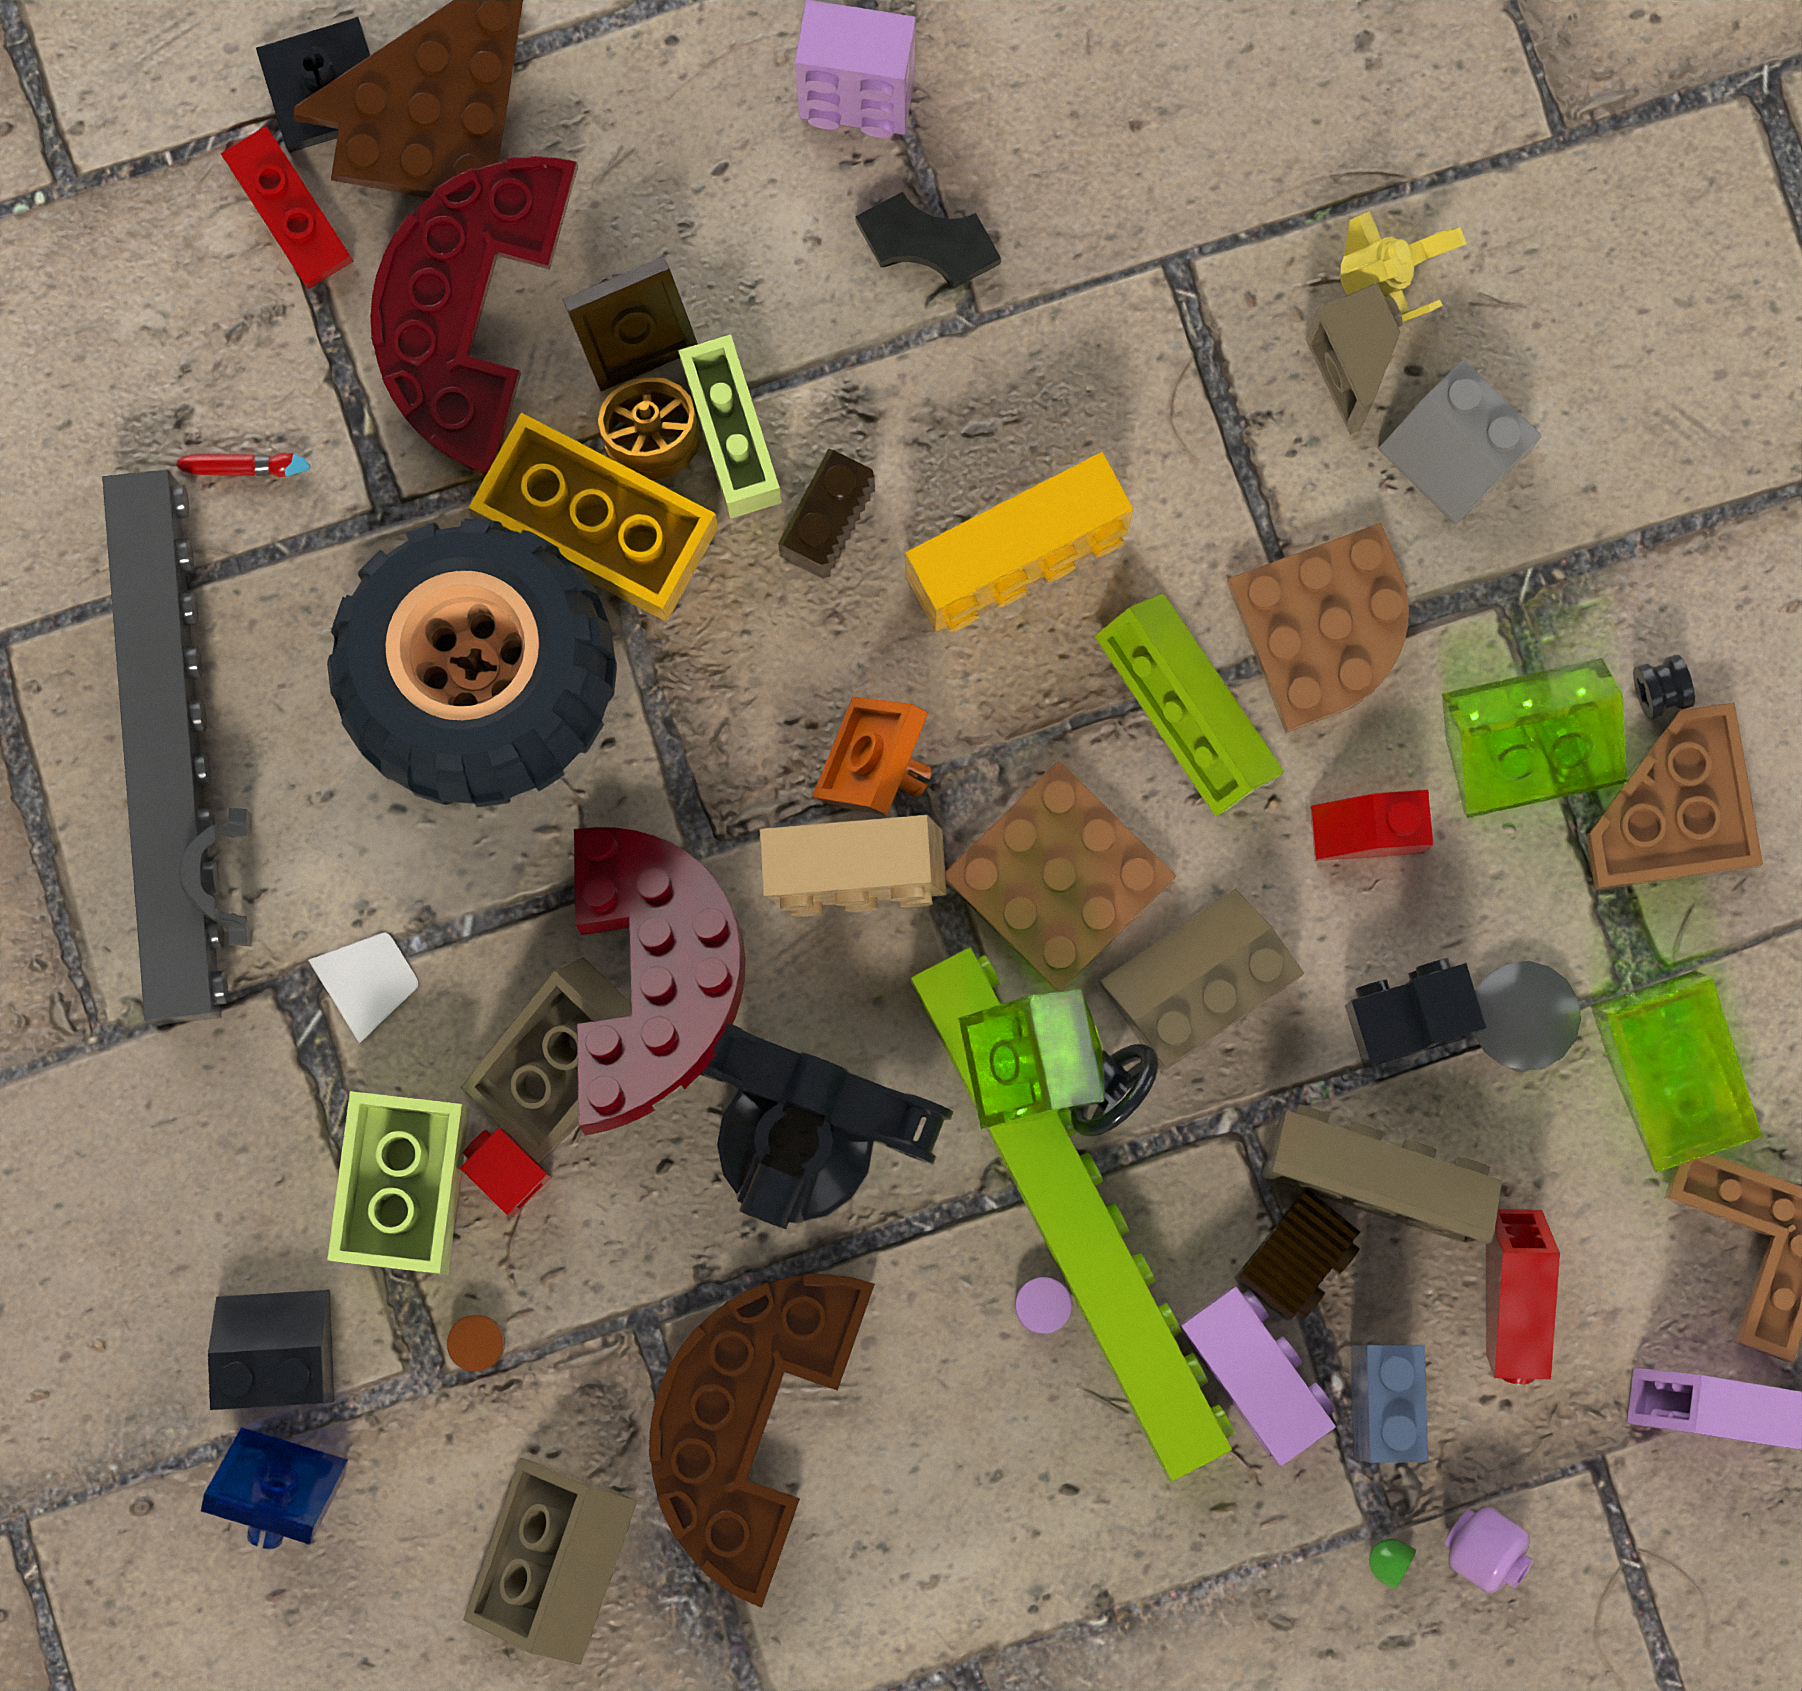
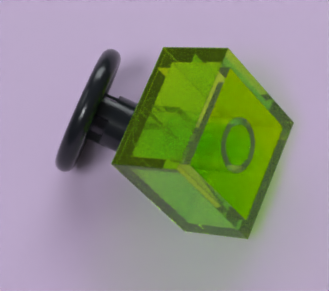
M1081 989L1029 995L958 1018L981 1129L1029 1122L1071 1111V1123L1075 1131L1083 1136H1098L1120 1125L1140 1106L1150 1092L1157 1076L1158 1057L1155 1051L1147 1045H1130L1112 1055L1103 1050L1095 1022ZM1140 1061L1128 1071L1123 1068L1131 1062ZM1097 1104L1098 1106L1091 1120L1087 1118L1090 1105Z

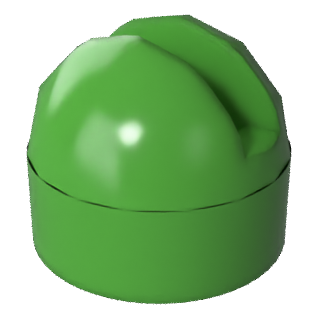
M1394 1539L1378 1542L1371 1549L1369 1556V1565L1373 1575L1380 1582L1395 1590L1409 1568L1416 1549Z

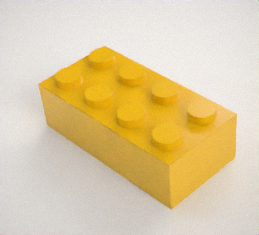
M523 413L519 415L468 507L474 519L501 522L503 528L519 533L522 530L531 531L559 548L560 553L574 566L582 569L591 583L665 622L671 616L718 530V523L714 512Z
M1102 451L906 551L905 577L934 631L937 632L948 627L950 632H955L976 621L979 618L977 611L996 601L998 607H1004L1017 601L1027 594L1028 591L1025 586L1042 577H1045L1047 583L1053 582L1076 568L1073 561L1093 552L1095 558H1099L1124 544L1122 536L1128 533L1134 509Z

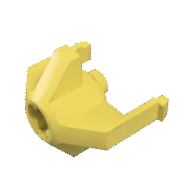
M1370 211L1350 219L1344 257L1341 263V274L1339 276L1344 291L1347 295H1350L1378 283L1384 297L1390 295L1395 300L1403 322L1443 306L1439 299L1409 310L1402 289L1411 284L1415 265L1467 244L1461 227L1453 230L1449 228L1408 244L1405 240H1398L1394 237L1381 239Z

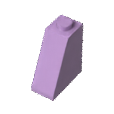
M1634 1368L1627 1424L1802 1450V1392L1704 1375Z

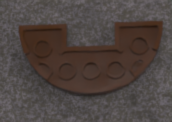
M808 1274L767 1282L749 1289L727 1301L692 1331L671 1361L659 1387L652 1412L649 1457L657 1500L664 1518L676 1540L679 1541L687 1554L708 1577L725 1590L758 1607H763L800 1501L799 1497L748 1480L784 1373L786 1372L838 1391L875 1283L832 1274Z

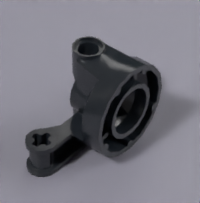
M727 1024L723 1035L713 1049L716 1054L715 1057L700 1074L706 1078L723 1082L739 1089L722 1115L717 1142L723 1176L735 1191L737 1201L741 1203L739 1211L783 1229H787L789 1222L802 1223L828 1217L851 1201L869 1174L874 1142L933 1165L936 1156L932 1151L944 1120H951L954 1111L935 1102L882 1086L849 1073L847 1069L804 1052L800 1054L743 1031V1029L732 1024ZM789 1107L800 1109L824 1119L822 1127L817 1126L816 1128L819 1137L817 1151L810 1160L801 1166V1169L804 1171L801 1180L765 1166L767 1157L771 1158L768 1143L769 1133L775 1123L784 1117H788L785 1112ZM925 1117L926 1121L920 1137L917 1141H914L913 1139L921 1118Z

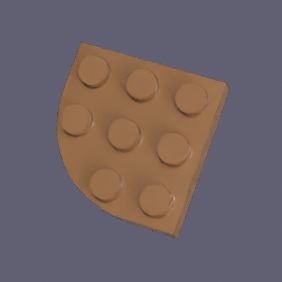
M1382 523L1229 578L1227 581L1285 733L1337 715L1362 702L1383 682L1400 655L1408 628V596L1402 573Z

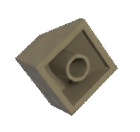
M1378 283L1317 308L1305 338L1350 435L1360 431L1374 403L1401 332L1399 327L1403 325L1402 316L1395 300L1390 295L1384 297Z

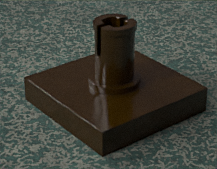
M663 256L625 273L612 275L611 279L605 278L597 285L562 299L601 392L679 359L678 350L698 344L672 273Z

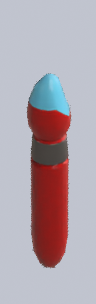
M286 452L275 454L272 457L259 454H190L181 457L176 463L177 468L182 472L192 475L265 476L272 474L281 478L308 471L310 468V464L303 457Z

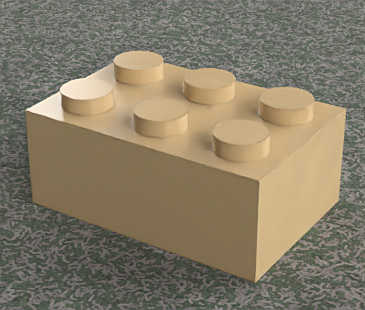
M928 815L760 829L763 896L779 905L780 910H790V916L823 914V905L833 904L844 906L846 912L873 911L878 909L877 901L882 900L899 901V907L904 908L925 907L933 905L932 896L947 895L942 829Z

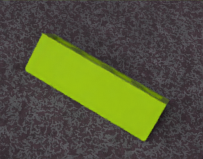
M1159 594L1129 607L1094 636L1215 817L1228 811L1257 788L1284 773L1277 759L1164 594Z

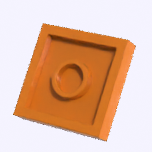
M852 696L812 797L829 806L888 815L898 788L912 797L921 795L926 789L927 784L913 777L917 778V776L930 780L931 768L927 764L920 763L910 757L928 712L910 703Z

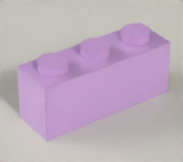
M1236 1286L1231 1287L1179 1324L1186 1340L1275 1465L1281 1467L1336 1427L1328 1416L1335 1411V1408L1316 1382L1308 1388L1295 1370L1302 1364V1361L1289 1342L1283 1336L1275 1341L1262 1322L1268 1319L1269 1315L1254 1293L1248 1290L1242 1295Z

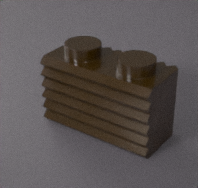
M828 449L778 543L780 557L822 579L830 577V569L835 568V559L840 558V550L845 549V541L850 539V531L855 530V522L860 520V512L865 511V503L870 502V493L875 492L873 470L833 449Z
M1306 1189L1302 1191L1234 1279L1247 1290H1251L1256 1297L1286 1321L1292 1320L1297 1313L1305 1319L1326 1293L1318 1287L1331 1269L1340 1275L1359 1252L1360 1248L1353 1241L1361 1231Z

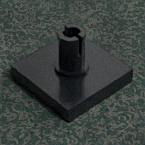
M358 17L256 47L282 137L289 153L337 139L338 129L293 121L294 107L371 55Z

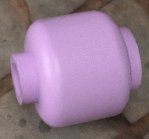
M1491 1507L1482 1508L1476 1513L1471 1509L1464 1512L1450 1531L1444 1544L1450 1550V1567L1487 1593L1500 1590L1506 1583L1516 1588L1533 1564V1559L1526 1555L1530 1543L1528 1532Z

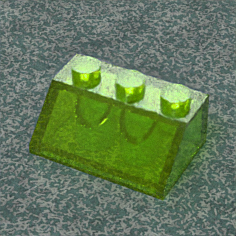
M1603 658L1442 693L1445 738L1463 810L1467 818L1619 785L1627 781L1623 694Z

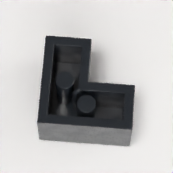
M1444 958L1416 967V971L1408 973L1410 981L1404 985L1390 989L1386 979L1355 989L1358 998L1349 1001L1345 1008L1364 1069L1468 1039L1487 1028L1467 963L1451 967L1449 959Z

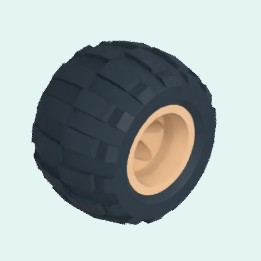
M464 518L459 527L440 529L436 523H432L406 533L408 541L388 554L379 550L359 570L358 576L361 582L352 596L346 595V598L342 597L331 629V633L334 636L333 653L328 657L327 668L330 693L335 699L342 719L341 724L365 759L385 778L402 785L412 791L417 797L443 805H449L452 802L472 803L479 808L510 803V799L513 796L534 788L538 792L564 776L563 770L579 753L585 754L588 752L604 726L602 719L608 701L614 696L617 662L613 646V632L598 593L581 568L574 566L560 553L557 546L531 531L522 530L519 533L503 528L501 522ZM484 621L494 623L495 630L490 637L479 639L474 636V630L479 623ZM452 634L456 636V644L450 651L442 652L436 649V642L442 635ZM512 647L522 648L521 655L514 665L504 662V654L508 649ZM478 661H483L488 672H478L476 680H471L466 669H475ZM439 672L448 675V681L444 688L436 689L427 686L431 675ZM504 689L500 694H498L497 696H495V694H496L498 691ZM466 698L478 702V704L473 706H458Z

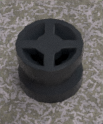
M1676 654L1666 657L1662 665L1655 667L1649 664L1634 667L1633 680L1636 694L1645 715L1649 719L1662 716L1665 709L1674 706L1682 710L1694 706L1695 692L1688 667L1680 655Z

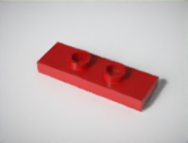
M267 126L262 127L220 153L307 289L312 288L353 262L345 246Z

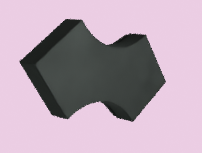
M901 192L855 216L856 224L880 267H887L901 262L922 264L940 273L951 287L956 288L1001 264V257L976 213L956 219L934 217L915 207L905 194Z

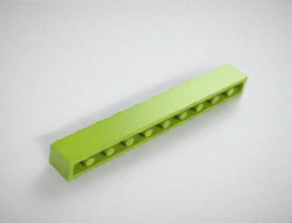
M971 947L911 977V984L1167 1479L1173 1482L1232 1451L1227 1438L1235 1434L1233 1427L1221 1405L1217 1404L1210 1408L1200 1387L1208 1384V1380L1195 1355L1191 1353L1184 1357L1175 1341L1174 1336L1182 1333V1330L1169 1305L1164 1303L1157 1306L1148 1286L1156 1282L1141 1252L1131 1256L1121 1236L1130 1232L1117 1205L1113 1202L1105 1206L1095 1186L1103 1183L1102 1176L1088 1152L1079 1156L1069 1137L1077 1133L1072 1126L1071 1116L1063 1103L1053 1106L1044 1089V1086L1052 1083L1048 1072L1037 1053L1030 1057L1026 1055L1018 1037L1026 1034L1025 1029L1011 1004L1003 1008L1001 1007L992 989L999 985L1000 982L987 956L983 955L976 959Z

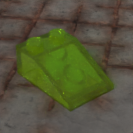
M1695 970L1591 1005L1607 1059L1651 1166L1656 1173L1763 1137L1712 977Z

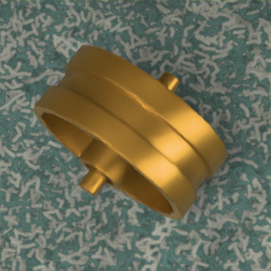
M644 377L631 380L613 390L601 405L598 424L606 455L623 466L650 480H656L677 473L685 468L696 455L701 435L692 398L681 385L666 378ZM657 406H663L664 408L659 411ZM680 413H683L688 419L687 424L670 423ZM620 421L630 426L613 432ZM666 437L677 438L675 441L667 445ZM636 441L631 451L620 446Z

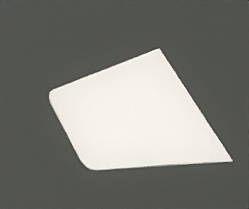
M386 932L308 960L359 1044L419 986L417 977L393 938Z

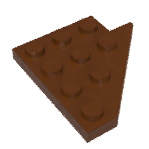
M452 0L294 107L293 121L338 129L331 181L429 198L435 193L434 189L452 177L473 167L476 170L499 163L523 0Z

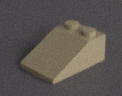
M584 957L558 968L550 975L463 1083L461 1088L539 1164L579 1125L577 1024L632 1016V1004Z

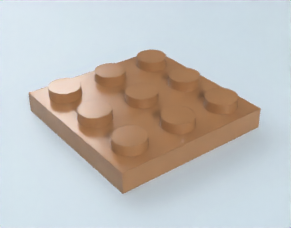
M1059 760L945 872L946 883L1058 994L1176 877Z

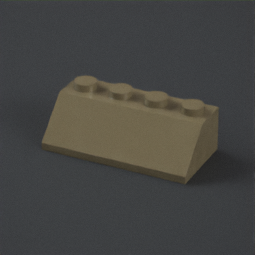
M1297 1105L1295 1113L1288 1110L1281 1113L1261 1177L1302 1191L1308 1189L1314 1195L1473 1247L1492 1242L1502 1180L1488 1176L1489 1166L1462 1157H1458L1456 1164L1453 1165L1435 1159V1148L1405 1139L1402 1148L1381 1141L1383 1132L1367 1125L1351 1122L1349 1130L1328 1124L1330 1116L1328 1113L1308 1106Z

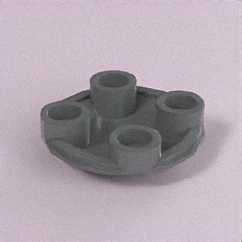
M1531 961L1507 963L1488 974L1475 991L1487 1028L1474 1036L1484 1053L1502 1066L1509 1067L1517 1072L1544 1069L1562 1059L1577 1039L1581 1022L1578 997L1567 979L1549 966Z

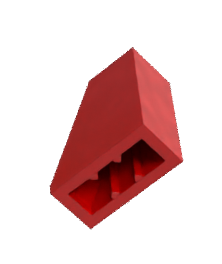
M1498 1209L1492 1242L1486 1244V1356L1494 1378H1502L1504 1381L1512 1384H1529L1535 1379H1551L1560 1252L1542 1210Z

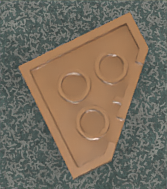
M1735 702L1680 710L1666 726L1586 836L1595 890L1757 868L1763 865Z

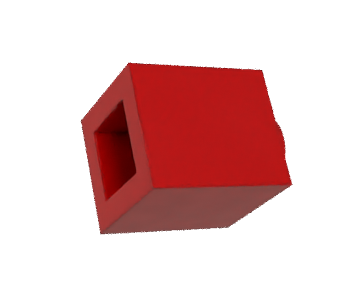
M498 1128L492 1135L487 1130H484L473 1139L462 1153L468 1160L459 1168L506 1215L514 1217L552 1178L501 1128Z

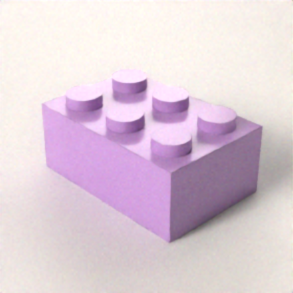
M806 0L795 58L799 117L807 119L810 125L821 129L834 130L838 129L840 125L861 128L864 134L877 138H889L893 133L905 135L915 78V16Z

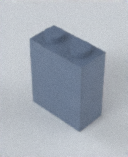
M1425 1345L1350 1346L1353 1459L1369 1463L1428 1462Z

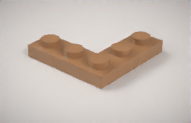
M1683 1145L1664 1198L1770 1237L1735 1343L1786 1362H1794L1802 1338V1187L1692 1146Z

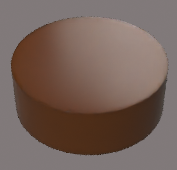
M470 1315L460 1319L453 1325L448 1334L447 1349L452 1361L460 1368L472 1372L484 1371L493 1367L501 1359L505 1349V1337L501 1327L491 1318L482 1315Z

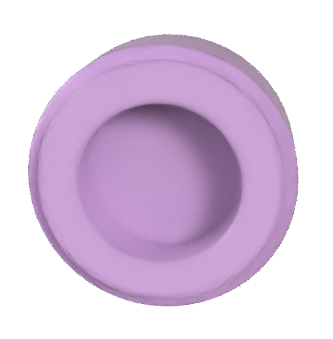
M1039 1277L1028 1281L1019 1290L1015 1301V1310L1019 1321L1030 1331L1040 1334L1051 1333L1060 1329L1069 1319L1072 1309L1071 1297L1067 1289L1059 1281L1048 1277Z

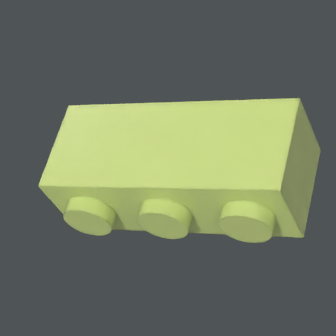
M731 334L678 350L684 375L730 519L782 503L780 487Z

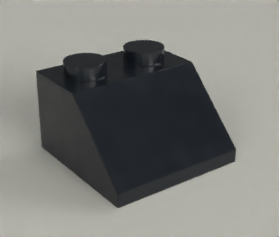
M330 1290L216 1297L208 1348L210 1410L334 1402Z

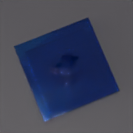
M241 1427L204 1492L201 1512L250 1526L247 1532V1539L254 1546H258L262 1531H266L263 1543L264 1549L279 1547L283 1542V1537L310 1545L345 1478L348 1459Z

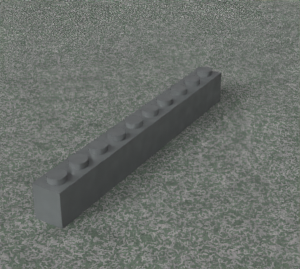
M168 469L102 476L144 1020L154 1025L218 1019L222 1018L221 1004H227L229 999L226 973L224 970L218 971L216 949H223L224 947L223 925L206 917L192 905L182 889L179 877L180 862L188 845L208 827L215 825L213 810L211 807H205L203 786L211 784V768L208 754L206 752L200 753L199 732L206 731L207 718L204 701L202 698L196 699L194 678L202 677V658L199 646L191 644L190 625L198 623V608L194 592H187L186 571H193L194 568L191 541L189 538H183L181 518L189 517L188 493L185 485H179ZM206 848L201 855L200 879L205 893L212 896L213 894H219L220 879L216 861H209L208 848Z

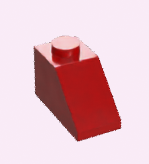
M1428 790L1372 793L1312 805L1310 807L1315 861L1424 854L1433 845Z

